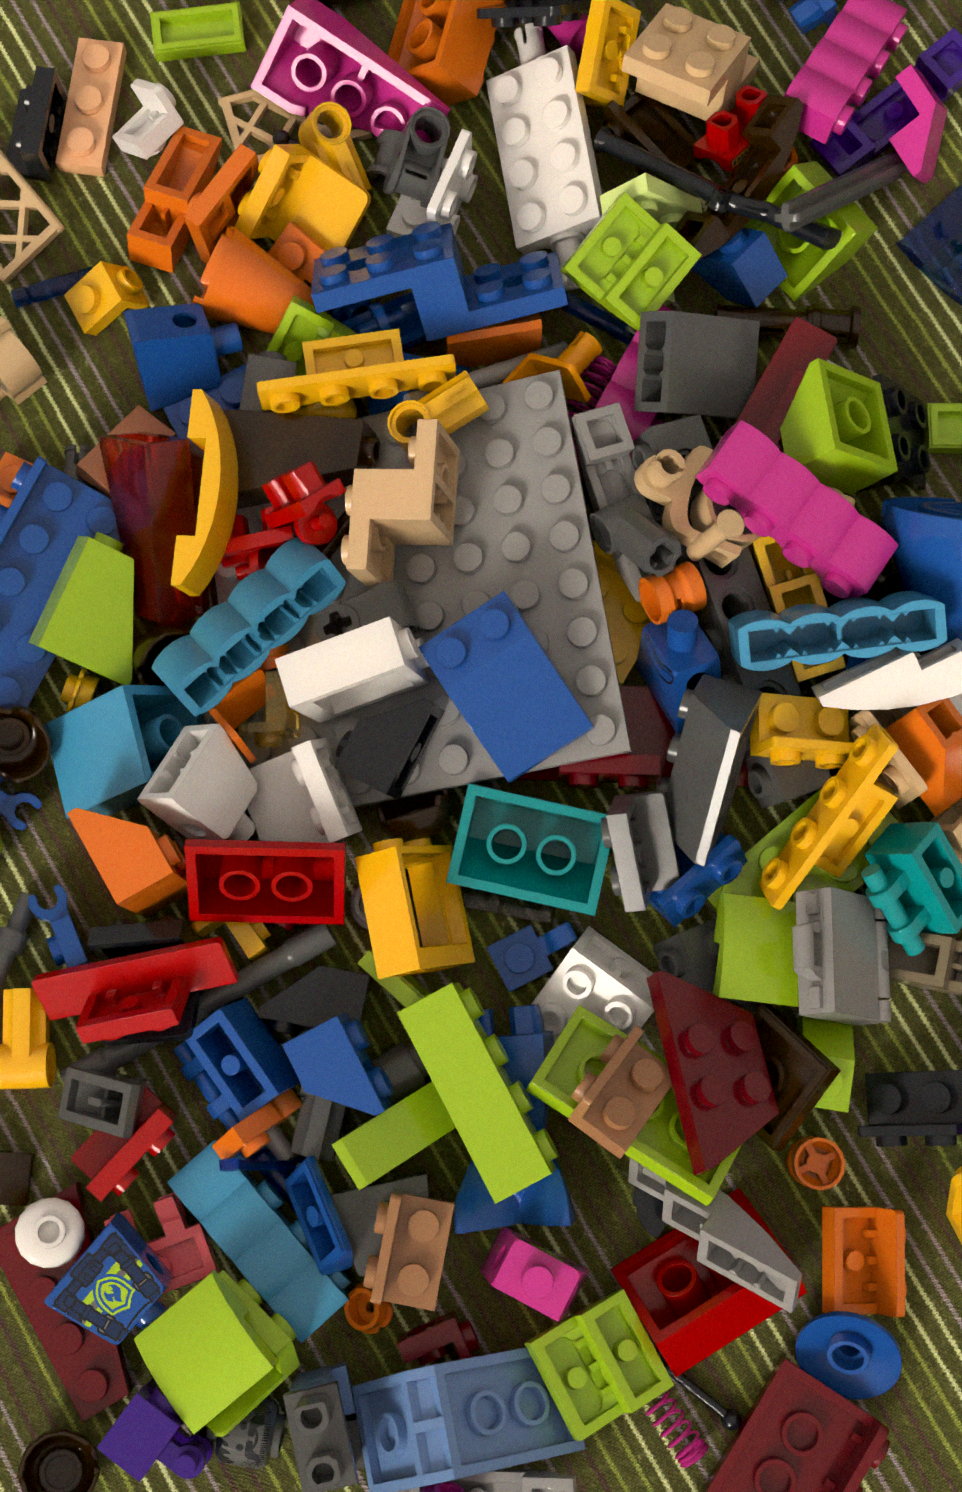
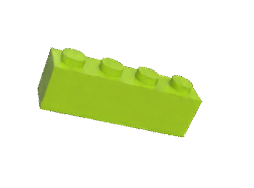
M450 983L397 1012L494 1203L496 1204L552 1174L557 1169L552 1161L559 1157L557 1149L545 1128L537 1131L527 1112L534 1109L532 1101L522 1083L517 1081L512 1084L503 1065L509 1062L507 1053L495 1034L487 1036L478 1019L485 1015L472 988L469 987L463 990L460 983Z

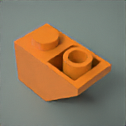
M949 698L919 705L885 728L887 733L898 744V748L925 781L928 790L919 797L925 802L935 817L962 798V716Z

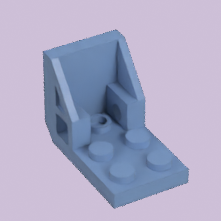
M527 1348L434 1364L352 1386L369 1492L408 1490L586 1449L584 1440L575 1441Z

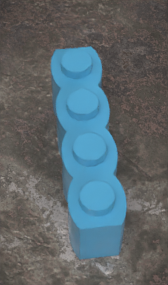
M295 537L281 545L272 554L264 569L257 570L240 581L231 592L227 602L220 603L206 611L194 624L189 635L183 636L165 647L155 659L152 670L194 716L204 714L222 701L234 682L240 681L256 671L266 660L271 649L279 647L292 639L304 626L309 615L320 612L328 607L340 595L346 581L332 562L315 546L306 544L299 537Z
M917 591L896 592L882 598L880 601L864 597H853L841 600L829 608L818 604H799L789 607L779 614L766 610H751L740 613L728 620L731 656L741 667L753 671L774 670L788 664L792 660L802 664H823L833 661L843 654L857 658H871L883 655L895 647L906 651H925L938 647L947 641L945 604Z
M216 1139L167 1183L188 1210L201 1222L217 1245L235 1263L252 1287L269 1304L272 1310L280 1314L294 1330L296 1338L302 1343L350 1299L348 1295L350 1292L346 1287L351 1283V1280L345 1271L321 1276L299 1220L297 1219L291 1223L279 1209L285 1203L281 1195L266 1179L260 1184L256 1182L246 1169L251 1164L249 1158L246 1159L241 1151L223 1163L212 1147L219 1140Z

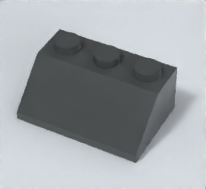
M703 674L694 690L686 688L677 715V717L685 719L682 734L675 732L666 761L674 763L671 777L664 776L659 790L664 791L666 795L674 842L695 864L705 866L727 821L762 691Z

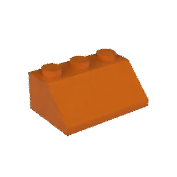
M403 0L388 56L447 106L477 97L484 82L483 75L490 50L495 42L494 35L497 27H492L491 18L477 19L476 8L505 3L506 0Z
M74 808L67 812L117 905L147 918L188 895L184 847H180L176 840L172 842L168 834L160 836L148 826L80 808Z

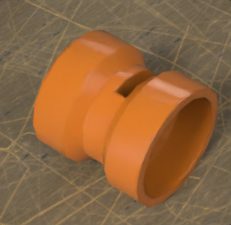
M684 562L673 566V570L665 574V576L657 577L651 574L642 577L639 581L638 589L642 606L649 619L655 625L666 623L668 616L676 610L683 609L696 612L704 609L706 606L707 594L703 579L691 562Z
M814 1136L801 1137L793 1142L787 1151L785 1161L787 1171L794 1181L802 1186L816 1190L830 1189L839 1183L844 1175L846 1164L843 1152L837 1144L829 1139Z

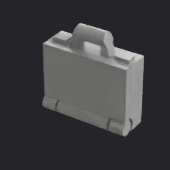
M834 887L796 892V926H792L793 970L798 974L799 1016L854 1026L891 1022L888 931L886 929L887 922H885L887 919L880 908H875L871 904L867 896Z

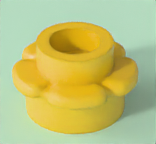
M86 668L81 669L79 676L71 673L68 675L60 697V701L68 703L67 713L91 701L94 697L99 678L86 674Z

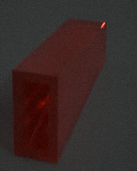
M144 431L99 436V445L120 541L124 544L122 548L123 554L134 559L133 599L137 616L156 622V626L166 624L184 626L186 625V618L203 615L202 593L200 596H189L171 585L176 535L195 536L196 532L189 439Z

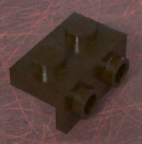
M636 92L624 102V107H620L614 100L605 105L602 127L608 126L614 135L689 171L704 160V158L694 157L693 144L697 141L661 102ZM634 166L638 175H641L646 172Z

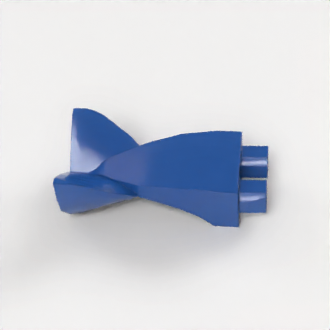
M539 1004L509 1007L511 1035L497 1036L509 1059V1062L503 1065L512 1084L520 1081L525 1090L554 1045L553 1031H545ZM483 1009L485 1015L478 1019L489 1037L495 1034L493 1009ZM528 1093L534 1109L527 1113L537 1131L543 1128L546 1130L549 1105ZM556 1158L552 1161L557 1169L552 1174L496 1204L472 1160L456 1197L454 1208L455 1234L521 1223L544 1226H571L575 1222V1212L561 1167Z

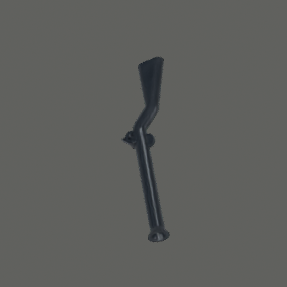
M603 126L597 133L593 144L594 152H607L709 202L708 207L722 213L728 211L736 215L764 221L783 230L782 223L775 222L774 218L775 212L781 210L780 206L737 194L614 135L608 126ZM816 220L795 231L787 232L822 250L835 248L842 235L841 230Z

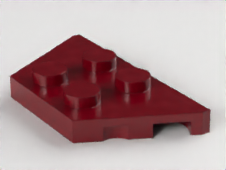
M657 971L646 979L694 1175H701L716 1167L778 1115L779 1111L753 1013L665 971Z

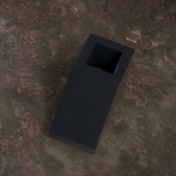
M319 966L261 1005L258 1017L270 1020L268 1030L298 1035L300 1025L314 1028L347 1012L350 1020L357 1018L363 1026L373 978L367 974Z

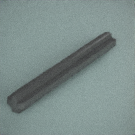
M897 152L888 153L783 202L781 210L775 212V222L782 223L783 231L785 232L795 231L898 180L900 173L906 171L907 167L903 161H900Z

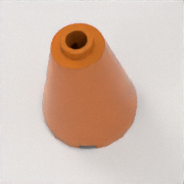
M231 225L227 226L226 235L222 233L203 272L200 282L203 283L202 286L205 289L201 298L195 295L192 302L202 305L206 319L228 324L236 322L237 326L271 334L275 333L293 295L314 306L311 297L312 288L243 232Z

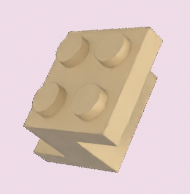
M666 3L624 54L621 71L637 77L635 92L706 121L716 111L725 110L729 112L735 103V94L743 86L749 85L755 77L760 59L748 54L751 37L734 31L727 25L717 24L697 16L685 8L675 7Z
M438 419L417 420L416 436H411L408 444L409 464L414 469H354L353 485H348L346 488L345 509L347 515L350 516L349 535H344L342 538L341 558L343 564L346 565V569L368 588L393 580L396 545L453 546L460 449Z

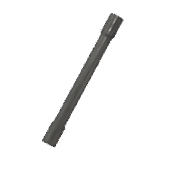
M312 924L286 939L281 946L237 971L239 974L238 983L201 991L196 1023L291 968L302 966L338 945L329 925ZM163 1042L108 1045L97 1048L61 1069V1079L64 1083L67 1067L115 1073L118 1068Z

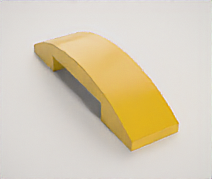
M193 389L187 438L204 451L195 536L176 535L171 585L189 596H200L218 569L231 536L238 502L239 477L237 453L232 431L221 406L204 390Z

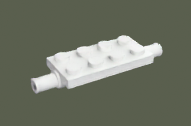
M533 23L525 24L527 37H524L521 27L514 31L521 65L487 80L486 85L516 249L524 255L538 249H551L553 252H557L560 267L562 268L588 235L590 229L602 217L600 202L602 191L584 98L582 94L575 92L578 76L575 52L568 45H565L546 54L542 26H533ZM562 273L565 290L579 288Z

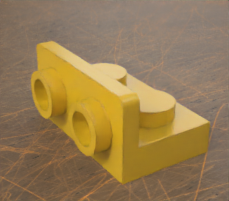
M591 0L575 92L584 95V103L591 107H605L611 100H614L620 107H624L630 74L621 71L623 57L636 41L641 11L620 0Z
M762 693L750 735V756L770 757V764L776 766L797 765L801 763V760L815 761V767L819 769H839L843 766L854 744L849 742L848 709L823 707L816 697Z

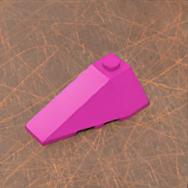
M295 0L288 5L250 86L289 113L303 117L307 114L309 115L323 102L338 103L348 112L352 127L373 132L375 137H378L383 130L392 129L402 132L412 114L419 108L433 107L443 112L445 116L450 111L446 104L357 28L318 0ZM415 130L420 140L432 143L431 137L426 132Z

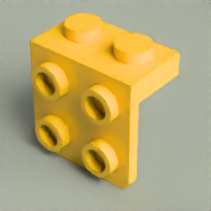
M275 144L274 147L264 154L259 163L258 172L261 174L253 190L248 191L242 198L237 210L240 216L234 227L250 239L269 237L276 242L288 223L296 222L327 250L335 247L347 248L370 205L371 196L369 192L300 144Z

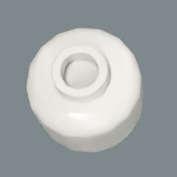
M56 1197L42 1198L30 1204L20 1215L15 1227V1243L21 1256L30 1264L42 1268L60 1267L72 1261L80 1252L85 1240V1223L79 1210L69 1201Z

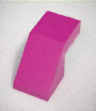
M910 64L895 78L920 115L889 138V141L912 176L926 184L934 175L947 109L923 73Z

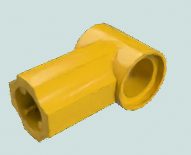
M321 103L300 125L298 132L300 145L369 192L372 187L350 136L352 123L348 112L338 103ZM317 122H322L329 127L332 132V138H327L320 133Z
M465 370L418 401L406 400L398 403L388 416L387 426L391 436L408 454L410 437H406L408 427L417 422L418 419H438L450 435L490 408Z
M33 988L3 990V1043L0 1044V1090L53 1087L56 1077V1052L54 1044L50 1042V1020Z

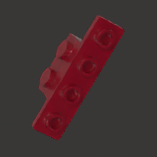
M799 317L795 318L736 423L742 420L766 435L783 453L780 428L810 362L817 358L825 361L828 360L837 344V338Z

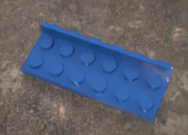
M39 455L33 466L24 461L16 474L11 488L18 492L10 507L7 508L0 504V706L5 703L28 707L56 656L29 643V640L77 537L87 536L94 538L96 532H100L119 541L135 513L47 464L48 460Z

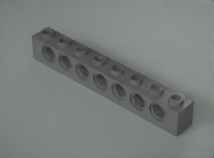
M698 414L650 426L633 441L635 449L632 451V460L637 470L646 459L657 455L664 449L676 450L683 458L698 446H706L713 449L701 415ZM697 478L692 486L688 501V519L691 527L692 523L689 518L691 503L696 494L703 488V485ZM648 499L653 517L662 526L665 506ZM680 544L682 555L676 560V564L691 562L699 571L706 588L707 603L705 608L693 613L697 616L698 624L718 653L721 679L762 691V693L802 696L790 662L774 670L753 671L741 667L731 656L728 620L730 619L723 613L722 605L728 609L731 618L751 610L771 611L749 547L744 548L737 558L723 568L709 561L714 568V574L706 566V558L703 557L699 561H692L687 555V547ZM749 738L744 762L748 771L749 788L758 799L761 809L822 789L826 781L832 777L829 769L816 768L815 761L801 760V763L797 765L776 766L770 764V757L750 756Z

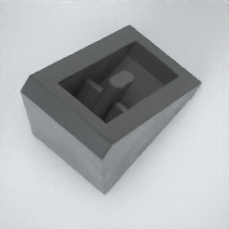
M67 1067L58 1118L121 1138H131L138 1130L147 1078Z

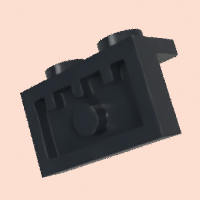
M36 66L33 85L28 84L26 89H21L19 93L7 158L25 179L52 182L67 103V96L55 68Z
M962 1070L865 1073L869 1125L858 1126L859 1137H876V1146L880 1147L908 1145L907 1136H924L925 1146L957 1145V1135L962 1134Z

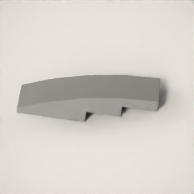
M630 1158L628 1182L663 1201V1222L699 1241L698 1262L792 1314L797 1306L802 1273L756 1221L720 1189L712 1202L705 1206Z

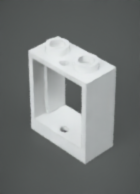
M390 616L275 659L289 707L319 723L429 683L425 671L429 664L418 648L424 644L421 638L415 639L408 627L404 629Z

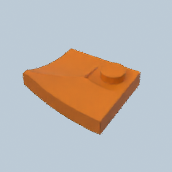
M242 143L236 148L205 190L196 193L191 198L186 208V214L183 216L200 259L206 264L222 233L226 235L227 226H235L240 216L237 212L238 206L258 177L259 164L257 154Z

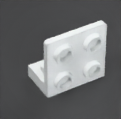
M462 129L449 159L443 158L441 177L427 208L421 207L419 200L401 194L387 225V234L393 235L394 238L412 233L415 227L428 222H439L440 225L451 223L454 235L456 234L460 222V215H457L462 201L468 203L471 200L478 176L473 174L477 152L472 150V132Z
M326 737L301 743L292 747V751L249 768L257 782V792L247 809L252 822L255 824L260 841L333 843L362 831L340 772L334 768L336 762Z
M588 926L531 1005L539 1004L545 1031H553L554 1044L578 1005L629 1035L635 1025L641 1028L654 1012L646 979L654 973Z

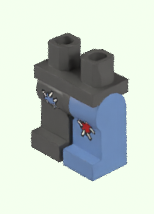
M343 1362L298 1373L290 1387V1392L284 1393L283 1399L302 1492H326L357 1484L358 1476L356 1469L365 1468L357 1416L345 1418V1415L356 1413L348 1363Z

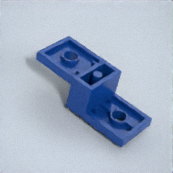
M439 222L424 223L415 227L412 233L396 238L391 234L379 235L367 241L366 246L348 250L346 247H335L323 252L320 258L314 259L311 297L317 313L411 288L427 342L568 305L557 252L547 254L545 251H535L522 256L519 262L504 266L498 263H490L478 267L474 270L473 274L465 275L451 223L440 225Z

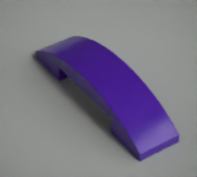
M955 28L922 52L914 66L923 73L942 103L946 102L962 86V35ZM896 80L853 114L841 136L834 132L826 144L812 139L809 146L831 171L839 177L867 164L891 147L892 144L889 138L920 114Z

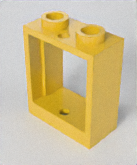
M394 838L376 842L373 844L374 852L355 857L378 979L432 973L475 963L460 885L446 882L453 853L452 845H432L431 838H420L404 843L403 838ZM406 868L408 870L423 948H420L415 918L405 873Z

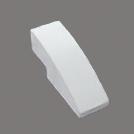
M957 638L917 658L913 651H906L895 647L883 655L872 657L811 688L823 707L849 710H889L918 706L950 698L962 693V641Z

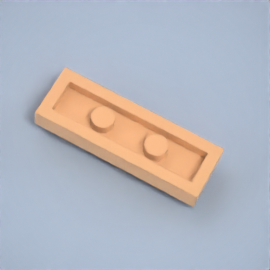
M88 38L78 39L55 162L60 172L105 177L127 56L124 43Z

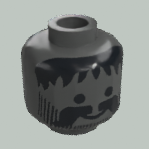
M265 1398L227 1435L217 1437L207 1428L206 1438L211 1442H215V1455L219 1462L262 1469L269 1463L270 1457L279 1458L286 1425V1415L279 1414V1407L275 1400Z

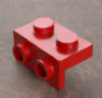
M147 1086L145 1087L138 1130L131 1138H121L95 1130L71 1157V1161L91 1179L85 1188L100 1202L110 1191H113L119 1197L140 1174L133 1167L147 1151L153 1157H156L176 1134L169 1126L178 1115Z

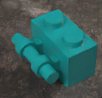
M938 822L890 823L865 853L870 866L861 872V876L868 886L866 895L875 908H880L888 921L886 929L892 940L897 944H901L908 956H915L925 949V944L919 935L920 932L957 934L962 928V864Z

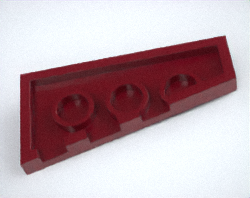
M76 1182L51 1197L69 1201L79 1210L85 1223V1240L80 1252L72 1261L55 1268H42L30 1264L21 1256L15 1243V1227L19 1219L17 1217L0 1227V1266L84 1422L131 1393L133 1389L121 1343L119 1345L111 1344L48 1307L43 1302L54 1286L95 1240L91 1224L88 1225L82 1201L84 1196L81 1184Z

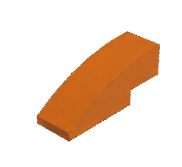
M181 126L173 134L144 186L145 202L127 232L129 260L170 273L174 272L191 236L183 216L186 214V208L191 198L196 193L203 192L212 181L222 148L221 137Z

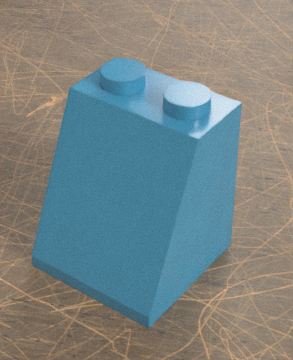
M121 685L48 722L47 725L52 737L51 756L66 819H70L67 812L74 808L107 816L142 805L137 798L184 726L204 725L202 714L194 716L167 686Z

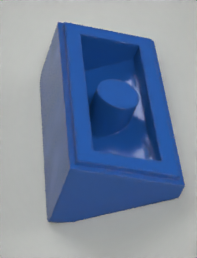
M309 1156L284 1181V1185L321 1276L348 1270L353 1265V1250L315 1157Z

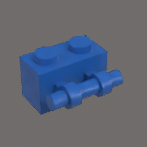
M247 998L219 1008L193 1029L192 1037L173 1050L183 1065L180 1071L188 1083L195 1082L209 1103L206 1107L207 1111L214 1120L219 1118L227 1131L267 1103L274 1101L283 1093L300 1084L289 1058L262 1019L258 1017L257 1012Z

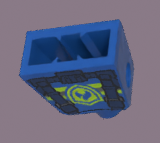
M118 1211L54 1286L43 1302L48 1307L111 1344L119 1345L135 1325L143 1330L168 1309L158 1298L167 1288L172 1275L129 1221Z

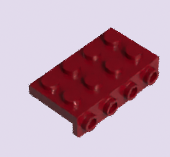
M781 1356L701 1492H863V1488L859 1485L870 1467L876 1469L888 1452L890 1441L886 1438L889 1434V1428L879 1419Z

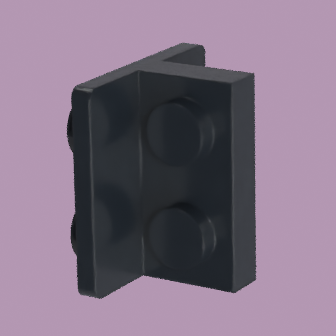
M885 374L874 375L872 380L881 384L898 471L858 492L901 482L915 491L926 489L925 474L930 470V459L927 449L923 444V428L927 426L925 406L921 400Z

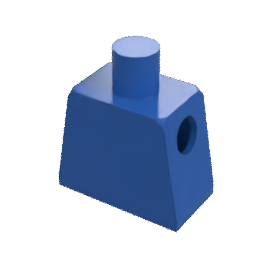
M197 303L134 309L123 312L150 411L192 396L193 389L205 391L218 386L221 382L217 357L243 351L236 322L210 328L202 305Z

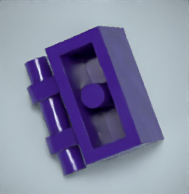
M152 1378L135 1394L100 1442L97 1449L140 1482L158 1460L181 1478L191 1479L198 1476L214 1453V1444L206 1438L207 1434L196 1432L189 1435L182 1429L185 1423L171 1406L154 1378Z

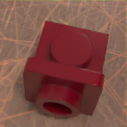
M455 1309L398 1335L397 1347L405 1364L415 1359L418 1360L419 1365L435 1361L448 1353L445 1345L452 1342L460 1359L475 1357L473 1352L481 1349L470 1320L466 1319L460 1322Z

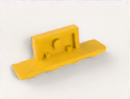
M397 328L302 342L307 375L260 381L256 385L262 410L290 413L304 405L321 403L325 406H339L347 403L352 398L370 396L374 399H387L394 397L401 391L415 389L423 392H432L456 376V363L453 354L404 361L400 331Z
M876 723L872 724L866 734L860 736L854 742L849 757L835 776L826 781L821 789L818 801L807 816L801 818L795 824L789 841L779 855L771 859L765 866L759 886L772 907L778 910L784 907L813 865L840 878L898 800L897 795L892 789L876 781L898 750V744L883 727Z

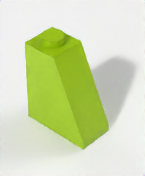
M96 532L94 538L78 536L30 637L29 643L116 683L129 685L132 680L134 559L121 553L124 544L105 534Z
M431 1081L331 1145L360 1191L456 1127Z

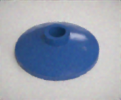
M845 1311L824 1313L809 1320L802 1327L797 1337L795 1353L800 1368L847 1399H868L879 1396L892 1388L900 1376L902 1355L897 1341L885 1327L866 1316Z

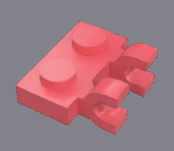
M171 1192L154 1201L153 1204L165 1235L146 1243L172 1275L167 1288L162 1294L201 1280L214 1269L218 1273L220 1268L206 1229L201 1222L188 1226L185 1208L178 1196ZM131 1208L121 1211L120 1213L137 1231ZM116 1214L111 1215L110 1219L104 1221L105 1226H107V1224L112 1220V1218Z

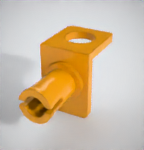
M580 331L557 358H550L530 352L502 383L560 370L566 398L587 403L591 395L580 374L602 353V347L594 336L588 332Z

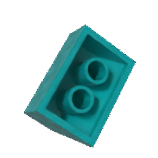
M468 783L446 882L595 916L610 848H605L601 834V819L606 817L607 814Z

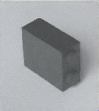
M681 311L641 312L634 411L738 418L755 388L760 321Z

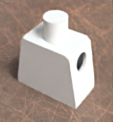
M220 724L184 726L137 800L187 839L247 841L255 831V824L245 814V810L257 792V782L224 728Z

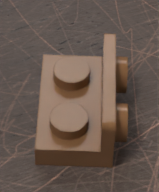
M635 1025L626 1039L618 1034L614 1036L598 1059L606 1065L597 1077L589 1071L571 1095V1098L579 1104L568 1121L619 1159L625 1154L672 1086L668 1066L637 1044L644 1033V1030Z
M399 1191L391 1193L390 1202H379L374 1233L383 1235L379 1256L369 1255L363 1287L373 1289L371 1303L381 1304L384 1301L435 1311L455 1202Z

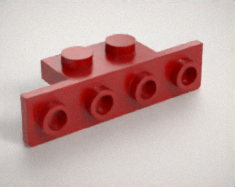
M214 937L36 974L31 984L50 1021L80 1015L75 1029L82 1043L85 1044L100 1040L113 1041L125 1035L145 1031H163L172 1026L179 1025L190 992L238 983L239 974L224 940L221 937Z

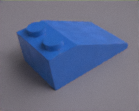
M505 591L496 595L418 647L450 699L509 783L595 728L517 605Z

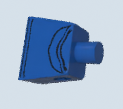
M676 610L668 616L666 623L655 625L653 622H650L643 627L636 668L675 732L680 733L683 730L685 719L679 718L677 715L683 694L687 688V682L691 689L694 690L703 674L721 679L718 653L699 626L697 616L689 610Z

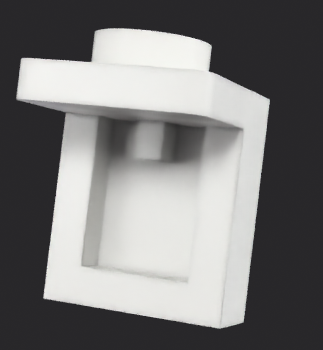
M137 78L130 86L143 107L112 137L121 151L147 160L163 150L167 143L166 140L184 122L175 109L176 100L164 85Z

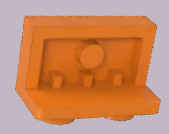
M822 1206V1313L845 1311L860 1315L879 1314L893 1318L905 1316V1297L907 1294L905 1281L906 1229L903 1210L878 1206Z

